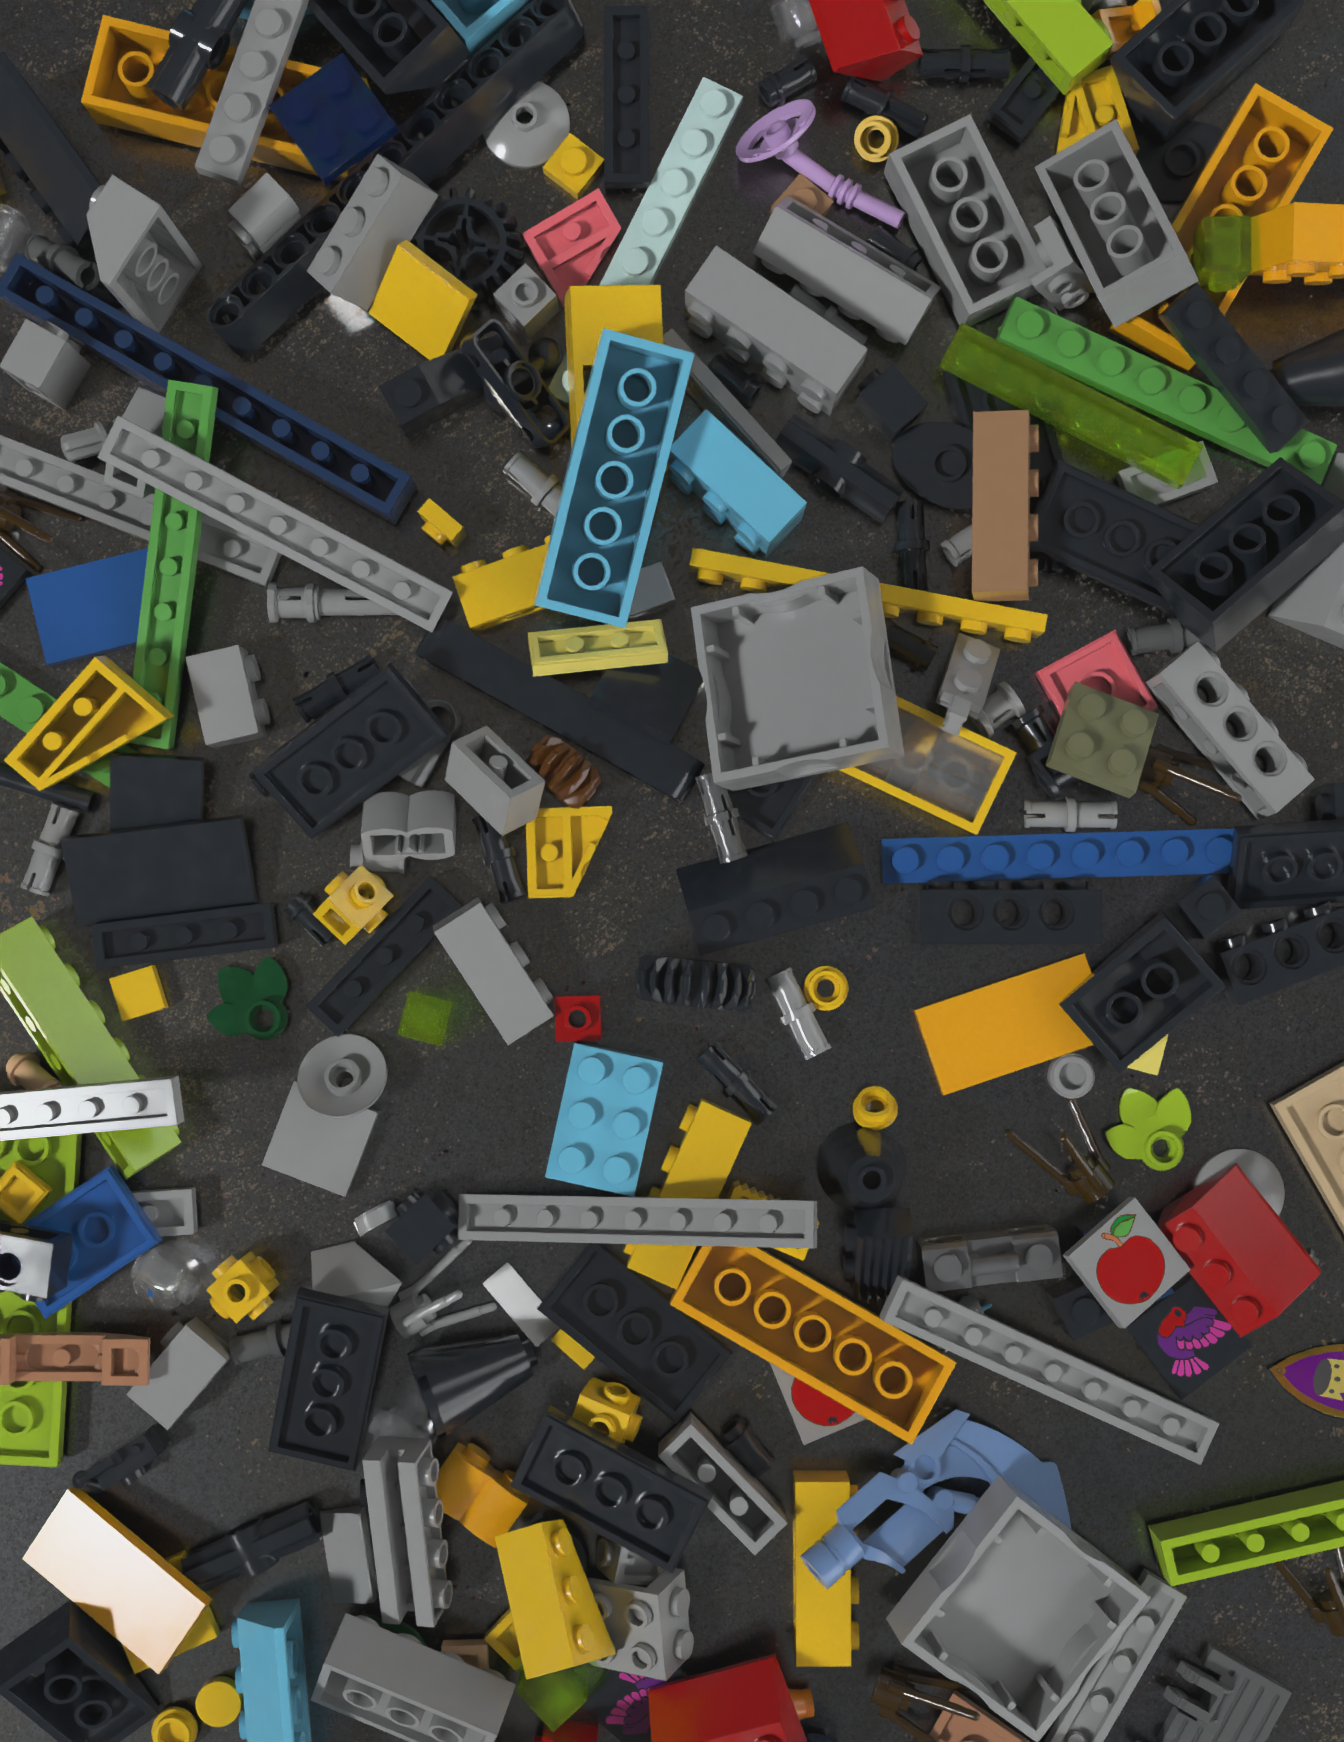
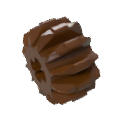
M545 735L540 743H536L525 760L545 780V791L570 808L579 809L585 801H589L596 792V787L602 781L598 769L591 765L590 761L585 759L578 751L558 737Z

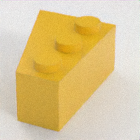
M106 655L96 656L4 761L41 791L87 767L173 718L175 715Z
M564 1519L541 1522L494 1536L526 1680L617 1654Z

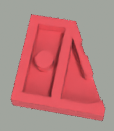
M598 188L522 233L524 242L551 289L557 295V299L564 311V296L569 287L587 285L620 233L621 226Z

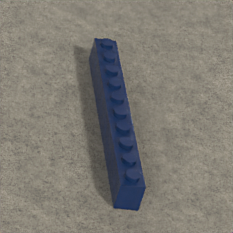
M16 253L0 281V298L12 309L40 325L43 324L44 320L56 325L70 335L69 339L79 344L86 351L160 392L167 393L168 379L218 388L215 424L396 525L417 488L411 475Z

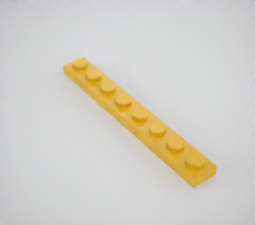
M694 547L692 548L689 563V573L697 574L696 580L700 582L722 585L723 579L741 582V589L755 593H766L767 587L783 590L800 581L831 574ZM880 583L884 617L898 618L900 612L916 615V622L929 626H942L943 621L961 624L960 630L971 634L985 635L987 629L1005 632L1004 639L1019 643H1030L1031 637L1038 638L1045 632L1047 614Z

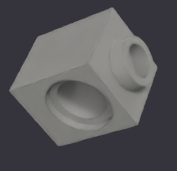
M526 263L493 293L497 310L527 341L560 311L557 295Z

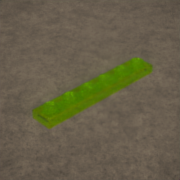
M961 323L939 366L1022 410H1029L1030 414L1178 490L1183 486L1203 448V445L964 323Z

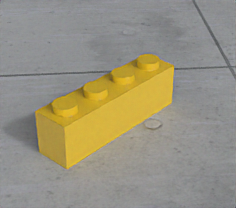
M550 535L544 539L546 543L530 550L527 545L511 548L502 553L503 559L490 564H486L485 560L468 563L460 568L461 574L452 577L469 627L474 634L547 609L533 604Z
M702 1097L697 1107L689 1104L679 1126V1129L686 1131L679 1148L673 1145L670 1146L660 1170L667 1172L660 1189L652 1186L647 1197L718 1199L752 1124L751 1120ZM626 1244L623 1252L630 1255L627 1268L677 1290L696 1246Z
M793 1470V1618L796 1667L851 1666V1650H859L858 1621H851V1604H859L858 1576H851V1569L847 1570L835 1584L826 1589L811 1574L800 1557L838 1523L836 1510L858 1492L857 1485H850L846 1470ZM853 1530L858 1536V1530Z

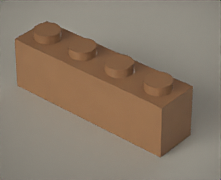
M1029 410L973 412L972 595L974 601L1029 600V587H1038V559H1030V542H1038L1039 520L1038 514H1030V497H1039V470L1030 469V453L1039 452V424L1030 425Z

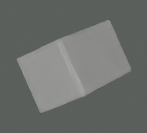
M662 561L640 569L627 622L676 604V599Z

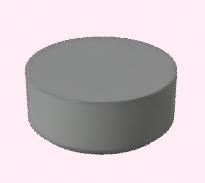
M1068 1053L1056 1057L1050 1063L1047 1078L1049 1085L1057 1094L1074 1099L1084 1096L1091 1090L1095 1080V1072L1092 1064L1085 1057L1075 1053Z
M386 1201L355 1218L353 1224L359 1236L363 1237L398 1218L400 1214L395 1210L397 1207L394 1202Z

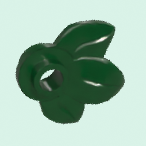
M266 956L259 963L254 973L240 967H221L218 970V988L224 1003L216 1006L207 1014L210 1023L219 1032L228 1036L248 1033L258 1040H271L281 1035L288 1023V1013L283 1001L289 986L282 967L270 956ZM264 1009L271 1011L273 1014V1022L269 1026H264L259 1021V1014Z

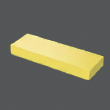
M662 619L627 622L626 629L606 624L528 632L533 677L668 663V650Z

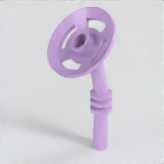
M795 100L775 108L756 121L740 138L736 146V155L742 162L752 163L775 156L776 159H782L783 162L828 193V197L832 200L837 198V204L842 205L845 202L847 209L850 210L852 207H855L896 229L902 224L906 212L861 190V184L856 183L853 186V180L849 178L844 181V176L841 174L835 177L797 149L799 146L797 140L806 132L816 115V108L810 100ZM763 136L764 140L760 148L753 149L757 141Z

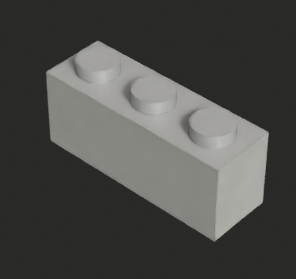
M377 154L322 247L317 252L307 272L331 294L368 310L375 299L397 245L404 240L411 241L437 199L438 194L413 173Z
M479 897L433 925V930L507 1045H510L554 1016L548 1005L554 1001V997L541 977L535 981H532L524 967L531 962L518 941L515 940L510 944L506 941L500 931L501 928L506 926V923L494 904L491 902L484 907Z
M691 1411L658 1443V1457L672 1471L713 1492L707 1507L754 1555L788 1524L785 1508L751 1475L729 1450L722 1446V1443Z

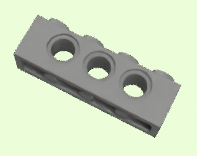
M1199 641L1180 652L1145 682L1150 692L1201 753L1211 762L1232 790L1241 794L1243 803L1258 820L1279 812L1315 780L1307 771L1308 767L1305 760L1298 753L1290 750L1278 736L1279 732L1275 724L1267 717L1260 715L1249 702L1250 697L1247 691L1239 683L1229 678L1221 668L1217 655L1209 648L1203 647ZM1197 685L1202 686L1208 692V703L1199 698ZM1227 719L1236 725L1238 731L1237 738L1227 731ZM1256 754H1259L1265 760V772L1257 767L1255 762Z

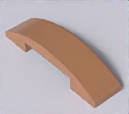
M98 1332L0 1334V1385H10L14 1381H101V1385L148 1386L150 1384V1337Z

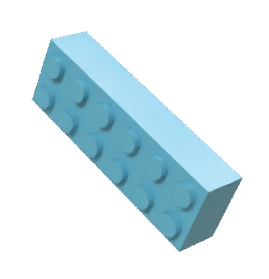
M603 328L599 336L533 605L626 629L695 353Z

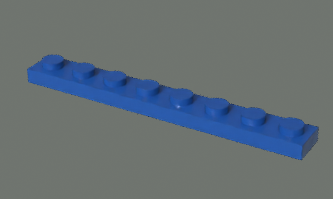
M1234 828L880 839L881 884L927 883V881L969 882L1229 874Z

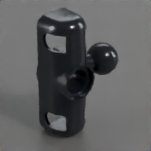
M490 319L478 325L463 337L460 343V350L463 355L467 356L475 367L474 370L484 382V395L488 403L496 410L505 411L516 427L520 428L531 446L542 448L556 442L569 429L570 419L568 414L540 376L541 373L553 372L560 366L563 359L560 344L548 337L538 338L531 344L527 359L503 324L496 319ZM491 331H495L502 337L504 343L489 353L480 338ZM544 405H549L556 411L557 418L543 426L533 412Z

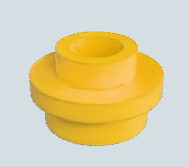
M873 115L861 121L854 135V144L857 152L862 158L870 162H881L888 159L889 153L895 151L899 143V133L896 125L892 120L882 115ZM874 130H880L884 135V143L881 147H877L871 142L870 137Z
M817 967L805 978L803 985L804 996L809 1003L813 1002L816 1009L823 1011L836 1009L842 1005L848 995L847 979L840 970L834 967ZM824 979L830 980L834 986L832 994L827 997L821 996L817 991L818 983Z
M879 1086L863 1089L853 1102L854 1119L860 1126L866 1129L881 1130L887 1128L895 1121L898 1114L896 1099L888 1090ZM871 1109L881 1110L880 1112L876 1113L869 1112Z

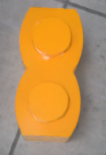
M458 1442L439 1468L436 1483L437 1497L443 1502L445 1514L458 1520L470 1532L487 1544L497 1548L494 1536L509 1531L528 1504L530 1496L510 1486L516 1473L510 1470H505L502 1473L489 1463L491 1458L483 1449L472 1443L465 1446Z

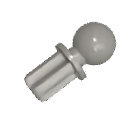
M116 418L111 421L108 429H104L102 423L98 421L94 422V428L63 435L60 438L63 454L67 460L72 462L99 455Z

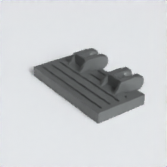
M1210 1643L1206 1645L1199 1660L1205 1667L1215 1672L1213 1676L1187 1662H1180L1176 1669L1177 1672L1188 1682L1195 1683L1203 1688L1205 1692L1200 1701L1176 1687H1166L1163 1696L1174 1706L1156 1737L1158 1742H1266L1292 1694L1287 1686Z

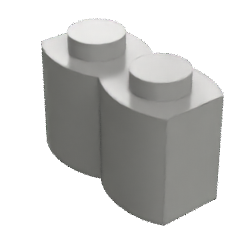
M267 172L227 210L228 215L232 219L227 225L228 228L238 238L236 241L255 261L260 256H263L303 218L290 195Z
M429 790L410 796L397 792H380L370 795L364 800L361 840L364 858L375 861H396L411 856L424 860H438L455 855L457 815L454 794L445 791Z

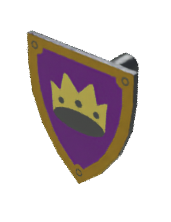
M1344 1344L1311 1348L1294 1354L1269 1369L1283 1390L1300 1404L1323 1416L1344 1421Z

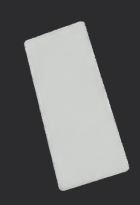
M505 1263L483 1283L485 1288L536 1347L559 1329L556 1324L537 1310L541 1300L509 1263Z

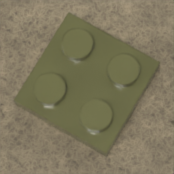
M1074 682L1069 689L1045 766L1130 799L1136 793L1159 714L1081 683Z

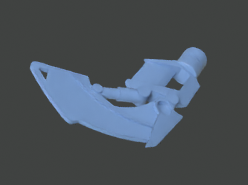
M955 1409L917 1436L912 1445L908 1443L896 1451L893 1455L905 1461L904 1465L893 1470L890 1475L879 1472L836 1510L838 1523L827 1531L819 1541L817 1540L800 1556L801 1560L816 1580L826 1589L835 1584L847 1570H850L862 1558L886 1564L903 1574L906 1571L904 1566L943 1531L947 1534L953 1529L954 1512L968 1514L980 1499L974 1494L944 1489L939 1486L931 1487L926 1495L923 1493L924 1489L930 1485L954 1477L979 1478L988 1481L991 1485L997 1476L1001 1475L1071 1529L1069 1511L1057 1465L1051 1461H1040L1030 1451L1011 1438L987 1426L967 1420L970 1416L969 1413ZM886 1499L905 1504L865 1541H861L853 1531L862 1520Z

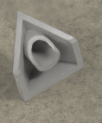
M356 1240L311 1251L313 1290L388 1307L402 1284L397 1277L360 1247Z

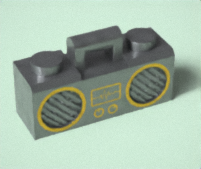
M1049 1224L915 1239L920 1284L934 1292L972 1288V1286L1063 1277L1058 1233Z

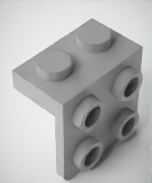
M675 1568L673 1574L665 1570L647 1588L587 1578L617 1653L616 1655L589 1663L596 1667L667 1681L691 1656L694 1646V1637L690 1631L688 1616L690 1594L686 1589L684 1570Z

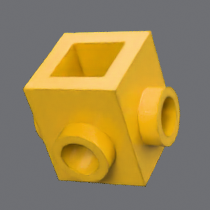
M361 864L350 876L341 871L326 886L324 891L329 897L313 915L346 945L362 928L370 934L388 914L382 908L394 895L386 889L385 883L379 876L369 872Z
M250 1251L239 1260L231 1255L211 1273L217 1280L206 1291L212 1296L209 1300L215 1311L225 1319L231 1318L237 1324L247 1314L252 1320H255L274 1303L269 1294L280 1283L276 1280V1274L272 1267L262 1257H256ZM233 1284H240L244 1287L245 1297Z
M592 1376L579 1395L572 1417L624 1444L625 1440L633 1443L643 1416L636 1414L642 1397L631 1393L626 1386L620 1383H607Z

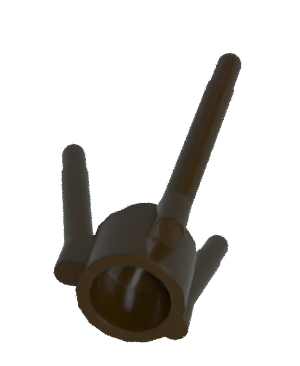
M7 488L4 492L0 491V541L35 572H40L42 569L41 565L11 538L4 529L9 531L17 526L48 544L54 542V537L21 517V507L18 505L76 522H81L83 516L58 506L23 496L10 488Z
M1160 743L1157 748L1152 745L1149 746L1138 788L1152 794L1188 824L1195 825L1197 819L1159 788L1160 784L1168 787L1173 778L1176 777L1234 802L1242 800L1241 794L1178 768L1179 763L1176 762L1180 761L1216 770L1206 757L1176 751Z
M1068 1098L1067 1101L1091 1156L1084 1157L1068 1134L1063 1133L1060 1136L1062 1143L1075 1161L1068 1169L1071 1177L1063 1173L1013 1130L1006 1131V1137L1059 1181L1071 1197L1079 1193L1085 1203L1089 1204L1105 1196L1114 1187L1115 1181L1107 1172L1111 1167L1102 1156L1075 1098Z
M1343 1546L1335 1548V1553L1344 1586ZM1284 1560L1273 1563L1307 1605L1315 1622H1325L1330 1634L1333 1636H1344V1588L1339 1586L1333 1570L1330 1567L1324 1569L1329 1588L1319 1595L1320 1603H1317Z
M895 1665L892 1670L881 1667L870 1702L880 1705L878 1715L892 1720L919 1741L937 1742L928 1733L897 1711L898 1708L907 1711L911 1699L973 1721L979 1720L980 1714L977 1711L914 1689V1683L969 1691L970 1688L950 1680L947 1677L907 1671Z

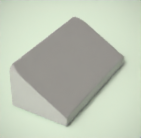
M356 1505L320 1511L333 1603H374L379 1593L366 1507Z

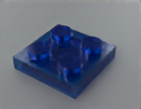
M343 53L269 106L272 114L325 185L399 132L397 125Z

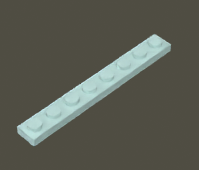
M705 77L702 78L599 286L652 285L743 103L742 95ZM566 351L548 388L559 403L569 407ZM591 370L583 371L584 393H586Z

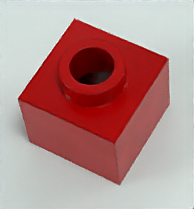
M601 994L554 997L556 1042L602 1040ZM580 1010L586 1015L584 1026L574 1027L570 1023L569 1016L572 1011Z

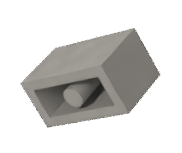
M25 319L0 363V368L26 390L65 411L91 364L79 354L82 347L69 339L70 335L46 320H44L42 326H39Z
M235 645L186 657L205 745L216 749L267 737L265 725L270 724V714L265 699H258L255 682L260 681L261 677L254 654L248 655L246 649L240 645Z
M484 726L452 742L445 781L496 831L504 836L537 818L545 780L488 726Z
M194 1317L185 1326L178 1321L160 1341L165 1350L156 1360L150 1357V1384L148 1386H133L126 1394L167 1430L179 1420L231 1358L229 1344L197 1317Z

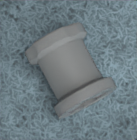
M1002 681L997 685V691L986 698L978 719L970 718L981 734L989 739L994 735V730L1014 716L1020 718L1026 714V710L1011 686L1007 682Z

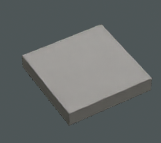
M295 1080L262 1166L346 1197L349 1194L380 1111L368 1108L358 1115L341 1119L321 1116L311 1110L303 1101L299 1093L297 1080Z

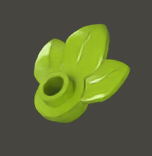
M1126 1088L1119 1104L1120 1118L1123 1124L1116 1125L1105 1132L1109 1145L1114 1152L1125 1159H1142L1148 1167L1159 1171L1172 1169L1183 1157L1184 1143L1182 1136L1191 1124V1111L1185 1095L1179 1088H1174L1157 1102L1153 1097L1140 1090ZM1163 1139L1167 1143V1150L1163 1155L1157 1156L1153 1151V1145L1157 1140Z

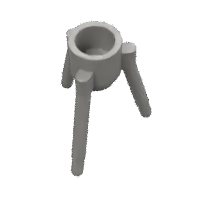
M461 1240L412 1286L398 1293L400 1302L391 1306L389 1311L397 1331L403 1338L408 1339L417 1333L423 1337L436 1329L475 1318L497 1309L496 1303L491 1302L435 1319L437 1311L461 1299L463 1293L460 1290H456L434 1302H431L426 1294L418 1296V1293L451 1264L472 1243V1240Z

